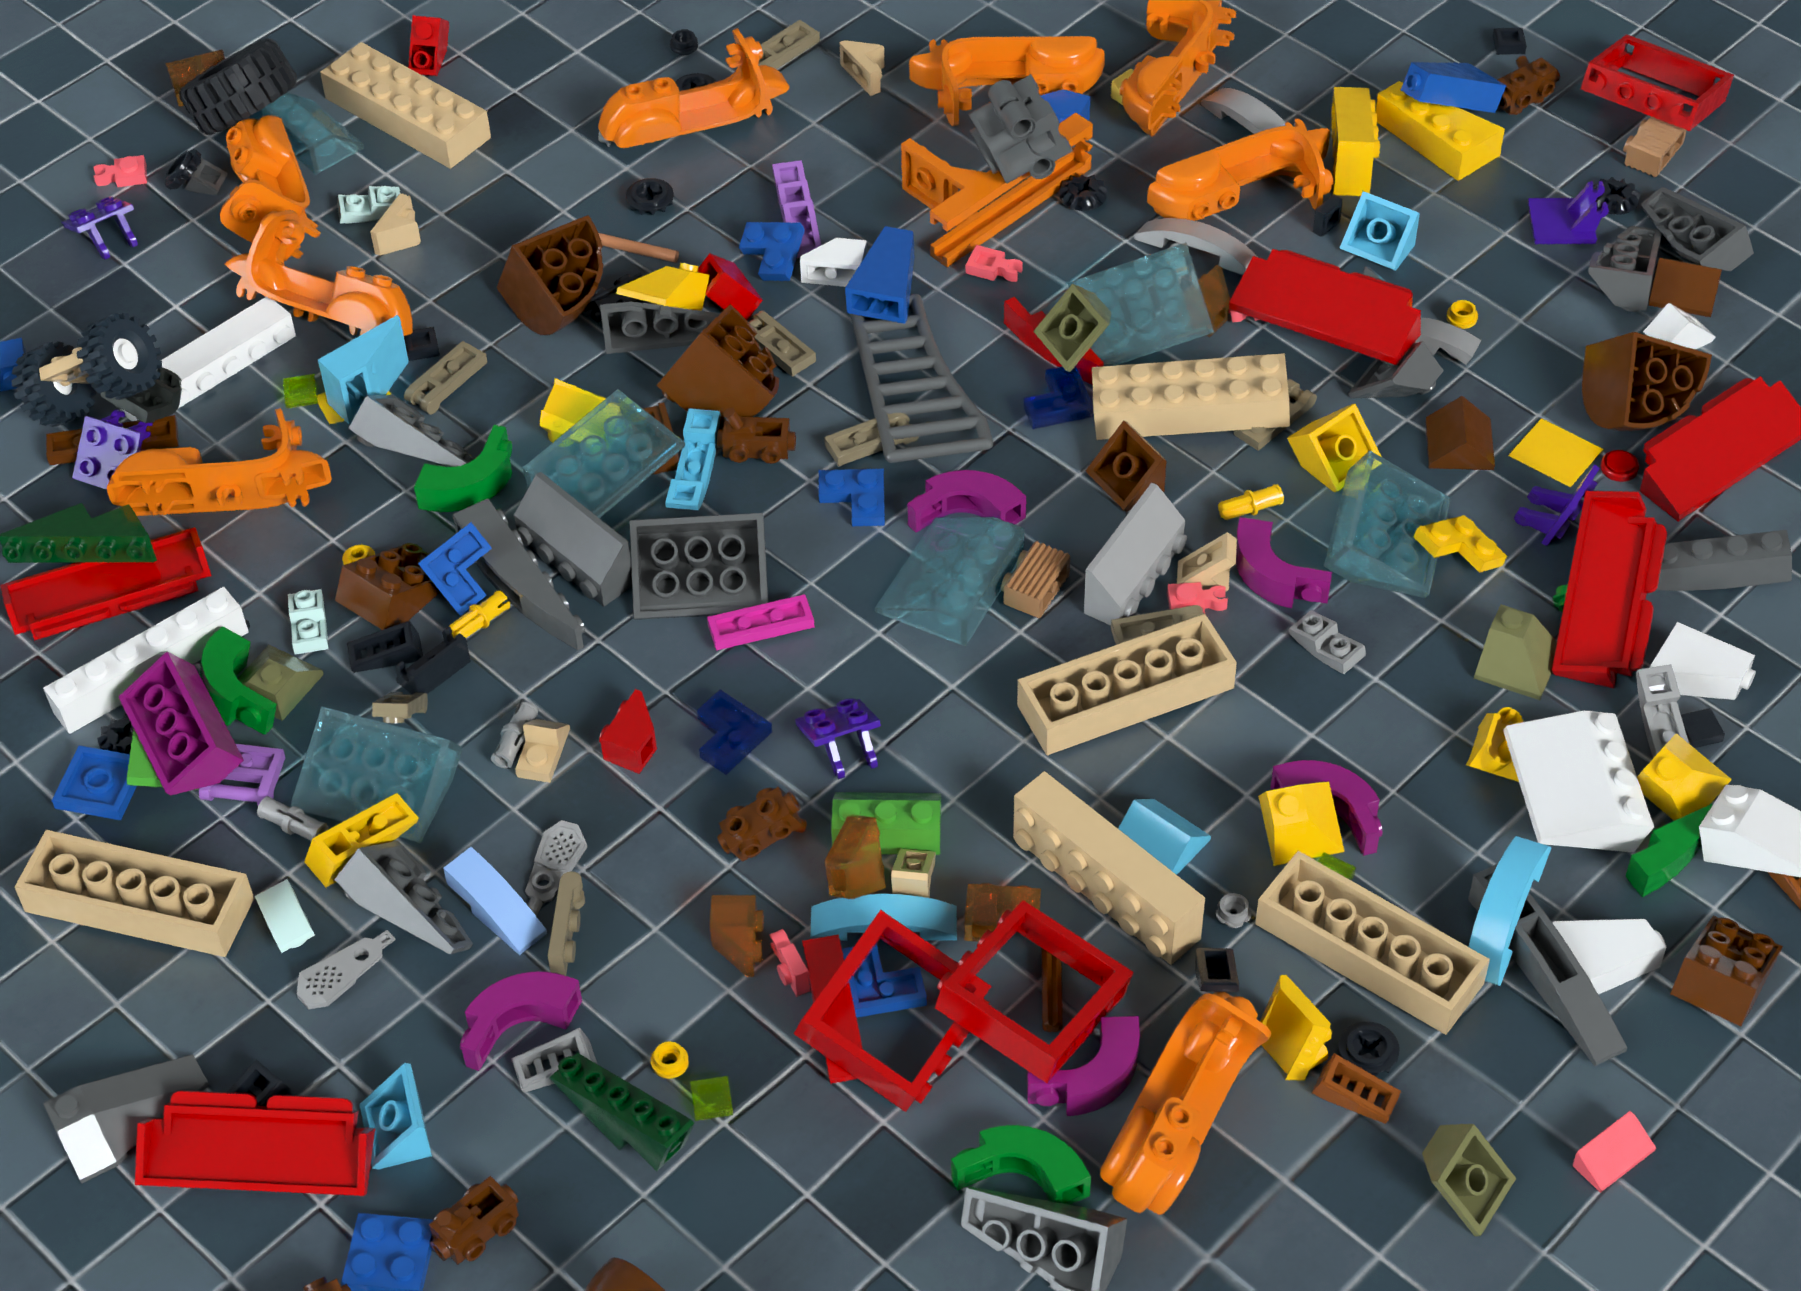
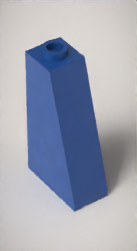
M1411 62L1401 91L1419 102L1496 113L1506 85L1469 63Z
M887 226L883 228L845 287L847 313L906 323L915 258L913 231Z

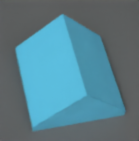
M1363 191L1340 249L1396 271L1415 246L1420 213Z
M1155 799L1133 800L1118 828L1176 875L1211 840L1209 834Z
M404 1063L359 1104L364 1127L375 1128L371 1159L373 1169L379 1170L432 1156L411 1064Z

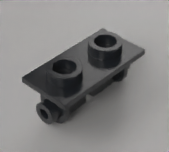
M641 272L632 277L629 274L620 277L613 283L615 286L608 290H605L604 287L597 289L584 312L592 309L591 316L598 323L602 322L600 305L613 304L619 301L621 303L644 302L643 300L616 294L618 287L642 276Z

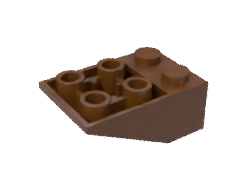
M405 543L402 546L343 565L335 601L381 630L409 621L437 596L440 591L418 565L429 554L423 551L417 544Z
M1713 915L1685 956L1670 994L1742 1026L1783 946L1775 943L1772 938L1765 934H1754L1739 927L1731 919L1718 918Z

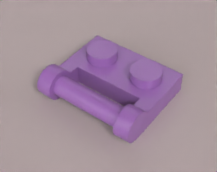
M236 744L244 761L224 779L260 783L259 789L222 784L199 788V798L201 800L212 801L214 798L257 802L259 806L263 798L267 796L274 798V789L286 758L284 750Z

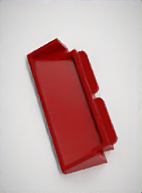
M1272 249L1267 260L1253 256L1229 301L1230 310L1394 365L1400 362L1421 335V310L1412 307V291L1410 289L1357 272L1347 273L1341 271L1336 265L1289 250L1279 251Z
M1761 376L1755 380L1745 378L1704 404L1701 409L1702 415L1698 417L1688 415L1644 444L1643 451L1646 454L1645 462L1649 466L1645 468L1640 492L1679 522L1800 441L1801 407L1781 380L1769 387Z
M1585 491L1552 672L1556 676L1614 689L1617 673L1632 677L1633 671H1637L1644 666L1654 611L1652 603L1646 600L1647 593L1654 592L1658 587L1667 530L1664 525L1657 524L1655 517H1645L1646 507L1639 492Z
M196 528L150 540L157 559L155 562H76L0 585L4 605L14 634L17 635L31 630L35 641L199 591L196 580L212 575Z
M180 1090L171 1096L170 1103L164 1105V1118H147L137 1123L135 1185L365 1196L368 1189L375 1128L357 1127L359 1111L353 1110V1104L347 1098L274 1095L269 1098L266 1107L257 1106L256 1098L249 1093Z

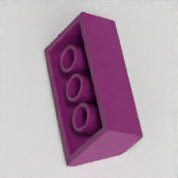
M168 651L164 653L118 696L167 794L175 795L219 784L244 761L195 665Z

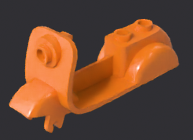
M1148 0L1147 32L1152 37L1160 40L1179 42L1169 56L1155 58L1147 55L1142 62L1136 64L1132 75L1128 79H1124L1120 87V95L1122 96V104L1125 111L1151 137L1156 134L1167 118L1176 117V112H1180L1179 102L1202 73H1208L1209 64L1214 65L1216 54L1212 51L1215 47H1228L1230 45L1229 40H1234L1232 32L1218 29L1219 23L1231 24V18H1236V11L1222 7V0Z
M736 28L732 30L736 43L726 46L729 55H734L733 57L726 58L728 66L730 68L738 67L731 76L715 83L679 91L675 81L670 77H661L622 87L608 99L603 107L598 129L605 140L614 141L620 148H628L736 123L754 114L759 118L762 115L761 111L763 109L769 116L773 111L770 99L787 92L789 84L782 73L774 67L758 65L759 59L763 57L760 42L755 41L752 36L744 38L739 29Z
M1090 36L970 37L953 40L949 43L943 39L940 42V46H937L936 41L932 39L929 42L930 53L915 55L909 60V78L918 86L938 90V108H944V114H946L950 125L953 127L959 125V109H972V89L961 87L993 85L1001 80H1007L1014 84L1031 74L1039 87L1040 96L1062 89L1082 94L1095 85L1101 77L1105 53L1103 49L1097 48L1096 39Z
M266 115L260 119H243L231 127L226 135V143L231 156V166L243 183L239 186L236 185L230 193V197L220 210L221 223L227 229L252 243L260 227L261 220L265 215H268L271 211L293 210L298 213L300 227L294 229L291 237L298 240L297 243L288 244L284 261L288 260L290 256L299 259L303 255L299 248L305 233L317 238L321 232L316 229L318 225L307 218L305 209L310 204L309 192L283 121L280 117L274 115Z
M1296 118L1294 122L1295 127L1291 123L1286 122L1285 126L1267 129L1170 164L1158 170L1156 181L1148 187L1147 202L1154 208V212L1163 218L1196 221L1235 206L1239 201L1240 186L1272 176L1287 175L1294 178L1293 187L1295 189L1303 186L1302 197L1309 198L1313 209H1317L1323 204V196L1330 193L1331 186L1333 185V176L1328 169L1324 168L1323 163L1329 148L1330 130L1328 128L1307 130L1304 122Z
M293 210L271 211L268 215H265L261 220L249 253L234 256L224 263L229 269L241 276L236 289L238 297L245 295V289H247L246 296L248 300H253L256 294L260 293L264 297L294 307V317L303 316L305 310L309 312L308 321L310 322L316 321L320 315L347 324L353 336L357 334L358 328L361 329L360 335L396 315L400 317L403 335L406 336L413 333L410 306L400 286L392 283V278L384 275H374L373 277L365 274L363 268L347 266L346 270L336 272L335 282L284 265L288 244L297 243L298 240L291 237L294 229L300 227L298 213Z
M278 408L275 409L278 426H263L264 436L271 437L262 438L263 449H277V452L270 456L238 462L203 464L199 450L193 447L142 450L124 459L116 468L107 485V493L110 502L116 506L122 507L130 504L136 516L263 509L279 506L287 502L291 507H294L297 499H301V503L305 507L309 504L310 500L307 490L329 484L332 481L329 464L322 456L311 451L296 450L297 446L302 445L301 427L295 426L294 420L285 421L282 409Z
M1227 992L1205 993L1187 1010L1164 1047L1100 1171L1101 1178L1113 1186V1197L1132 1211L1142 1213L1148 1208L1160 1215L1164 1214L1171 1207L1191 1176L1200 1155L1201 1145L1238 1073L1249 1056L1270 1038L1271 1031L1257 1020L1258 1014L1253 1004L1246 998L1240 996L1233 997Z

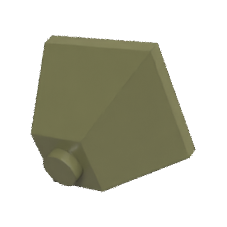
M1072 284L1033 332L1064 369L1070 372L1108 327L1111 320V311L1095 293Z
M1500 604L1489 629L1474 679L1541 700L1552 674L1557 641L1533 614Z
M268 644L237 679L246 687L277 704L275 718L283 721L324 673L322 669Z
M1475 1124L1440 1125L1422 1152L1431 1182L1475 1237H1480L1510 1190L1516 1177Z

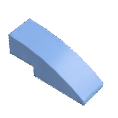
M472 847L468 848L443 868L447 885L471 906L474 916L517 954L521 955L547 934L546 928L517 892Z

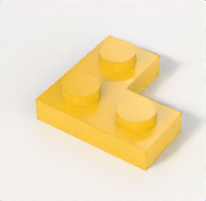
M1465 515L1420 526L1413 536L1434 558L1459 552L1479 573L1503 566L1507 555L1497 547V544L1489 539Z

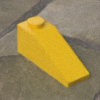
M395 793L312 838L304 862L327 888L336 883L335 878L358 848L393 842L416 824L419 817L401 796Z

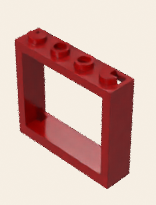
M1626 34L1588 63L1581 90L1691 131L1726 101L1734 74ZM1628 44L1634 46L1633 53L1627 52ZM1624 67L1700 97L1693 100L1617 70ZM1716 78H1720L1721 80L1715 84ZM1685 104L1693 106L1690 112L1683 110Z
M1022 900L1013 911L1007 909L1003 913L994 931L988 929L982 935L974 952L968 950L962 956L953 974L947 972L941 978L936 987L940 990L935 1009L1045 1083H1048L1101 1023V1017H1106L1125 996L1134 972ZM1016 932L1101 986L1050 1045L964 988Z
M880 910L804 1015L794 1035L906 1112L914 1100L920 1104L923 1102L933 1087L927 1082L932 1073L940 1077L952 1057L946 1054L952 1044L959 1048L969 1034V1031L954 1021L911 1083L822 1021L879 939H882L939 980L947 972L953 974L957 969L958 963ZM975 975L964 988L987 1004L990 1003L984 997L992 986Z

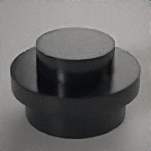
M681 29L673 33L670 40V49L674 53L686 56L697 50L698 39L692 31Z

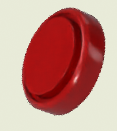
M1613 450L1606 453L1602 458L1601 471L1611 480L1626 482L1634 479L1638 474L1639 461L1633 454L1627 451Z

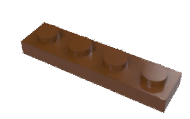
M171 415L155 420L152 426H147L146 431L151 432V434L142 441L140 451L179 447L176 416ZM140 421L123 422L122 427L129 428L137 425ZM82 429L46 434L49 465L76 462Z

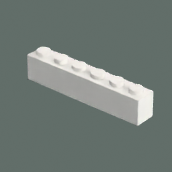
M265 297L162 359V367L176 373L182 380V393L178 408L294 338L296 334L291 314L275 300ZM120 409L121 411L125 412V416L128 419H130L131 421H137L135 416L131 415L123 409Z
M222 587L45 686L43 689L54 715L67 732L71 734L122 705L118 696L167 651L194 664L202 659L203 649L207 641L222 626L241 637L249 633L240 605L225 587Z

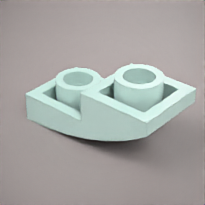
M369 186L368 195H338L337 207L340 223H360L380 219L400 194L399 187Z
M322 589L302 590L297 593L288 594L294 654L328 649Z
M288 879L255 896L266 923L282 953L290 948L301 946L307 939L315 936Z

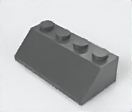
M542 472L536 474L514 514L516 530L522 539L523 545H529L537 552L543 562L552 564L559 570L565 580L572 581L579 586L587 598L594 599L605 607L632 587V567L628 541Z

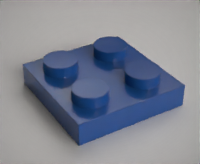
M78 746L52 799L54 808L121 820L137 788L134 785H127L130 754Z
M358 1213L341 1285L347 1283L351 1291H423L432 1252L430 1242L433 1241L429 1224L433 1220Z

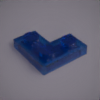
M1076 365L1070 372L1066 371L1063 366L1045 370V380L1051 393L1024 398V409L1032 429L1094 417V406Z
M721 689L697 710L698 719L717 731L699 749L700 758L725 775L772 733V723Z

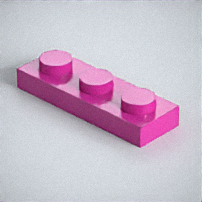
M805 594L707 617L708 627L716 650L814 628V618Z

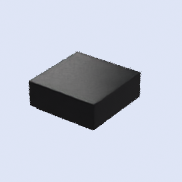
M1494 28L1493 41L1496 55L1526 53L1527 46L1523 28Z
M1334 194L1315 209L1313 233L1322 237L1340 222L1342 198Z
M434 327L413 330L412 334L404 336L409 361L440 356Z
M1711 708L1681 714L1688 742L1692 747L1698 748L1723 742L1725 733Z

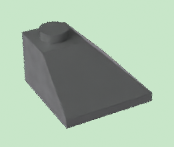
M1421 341L1413 344L1397 365L1375 359L1349 391L1348 395L1351 399L1408 397L1417 393L1424 395L1435 388L1437 384L1435 381L1444 370L1424 342Z

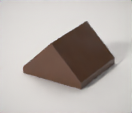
M1659 258L1648 306L1664 308L1668 303H1671L1686 313L1711 317L1722 269Z
M1460 396L1426 417L1429 469L1494 470L1495 461L1491 419L1465 397Z
M1123 420L1085 471L1124 511L1128 512L1151 483L1158 485L1163 492L1165 491L1167 460L1127 421Z

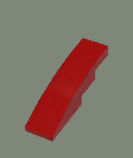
M1015 297L1004 301V324L1024 344L1068 374L1093 385L1092 367H1102L1104 362L1091 348H1089L1070 372L1066 371L1033 332L1046 317L1045 313L1040 311L1031 315Z
M839 934L802 941L806 966L809 971L813 1003L844 961ZM848 983L822 1021L862 1048L851 988ZM824 1056L830 1084L857 1079Z

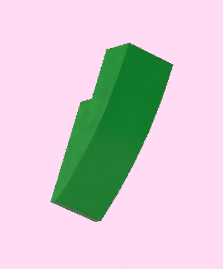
M1712 804L1653 830L1648 848L1631 855L1625 877L1642 897L1662 887L1678 875L1693 859L1702 846L1699 826L1713 806Z

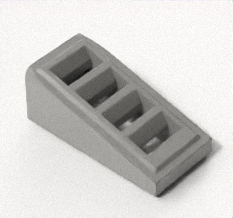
M581 1028L511 1058L520 1088L524 1093L555 1084L550 1079V1076L558 1070L560 1063L558 1056L564 1054L565 1058L574 1056L573 1051L579 1050L582 1056L597 1064L591 1043ZM549 1059L550 1069L545 1070L543 1060ZM534 1063L537 1075L531 1077L528 1065Z

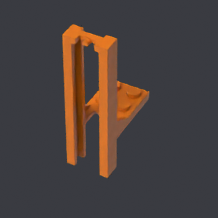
M1076 112L1059 123V133L1067 138L1071 147L1074 146L1072 148L1073 151L1055 161V169L1049 176L1043 179H1036L1027 172L1006 184L1000 172L993 174L991 170L981 172L952 167L945 160L940 159L928 151L926 147L921 146L911 138L901 143L902 189L931 208L930 223L933 225L938 222L942 223L945 231L952 229L930 244V256L948 268L974 250L976 245L980 246L1057 193L1061 188L1062 181H1068L1070 175L1080 177L1081 174L1091 169L1092 155L1087 152L1092 149L1093 145L1089 142L1087 143L1086 140L1092 138L1093 123Z

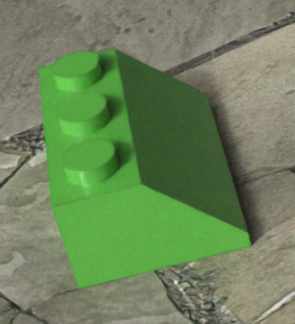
M835 792L831 825L833 854L898 855L901 848L936 852V855H940L941 793Z

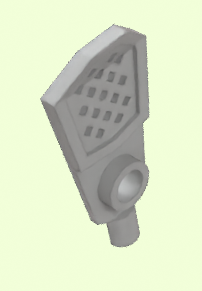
M561 820L543 833L525 890V894L529 898L527 905L536 916L543 903L552 901L557 894L561 876L573 870L587 849V843L578 824ZM540 881H549L545 886L538 885Z
M388 930L374 939L363 938L299 972L298 999L308 1010L329 1006L353 986L361 975L383 958L382 949L394 942L396 938ZM360 955L368 956L365 960H357V957Z

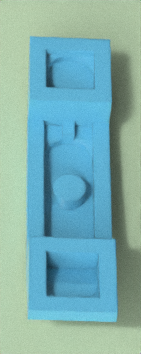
M688 409L683 430L684 442L675 479H671L665 502L666 508L699 510L709 485L716 453L717 433L721 418L720 411Z
M1515 836L1491 877L1482 899L1469 943V948L1490 959L1485 978L1486 982L1501 986L1513 953L1508 948L1532 882H1539L1551 851L1550 846Z
M866 894L837 898L811 906L810 939L839 934L840 941H847V932H865L879 911L882 910L911 931L920 932V937L924 940H957V906L936 899L902 894Z

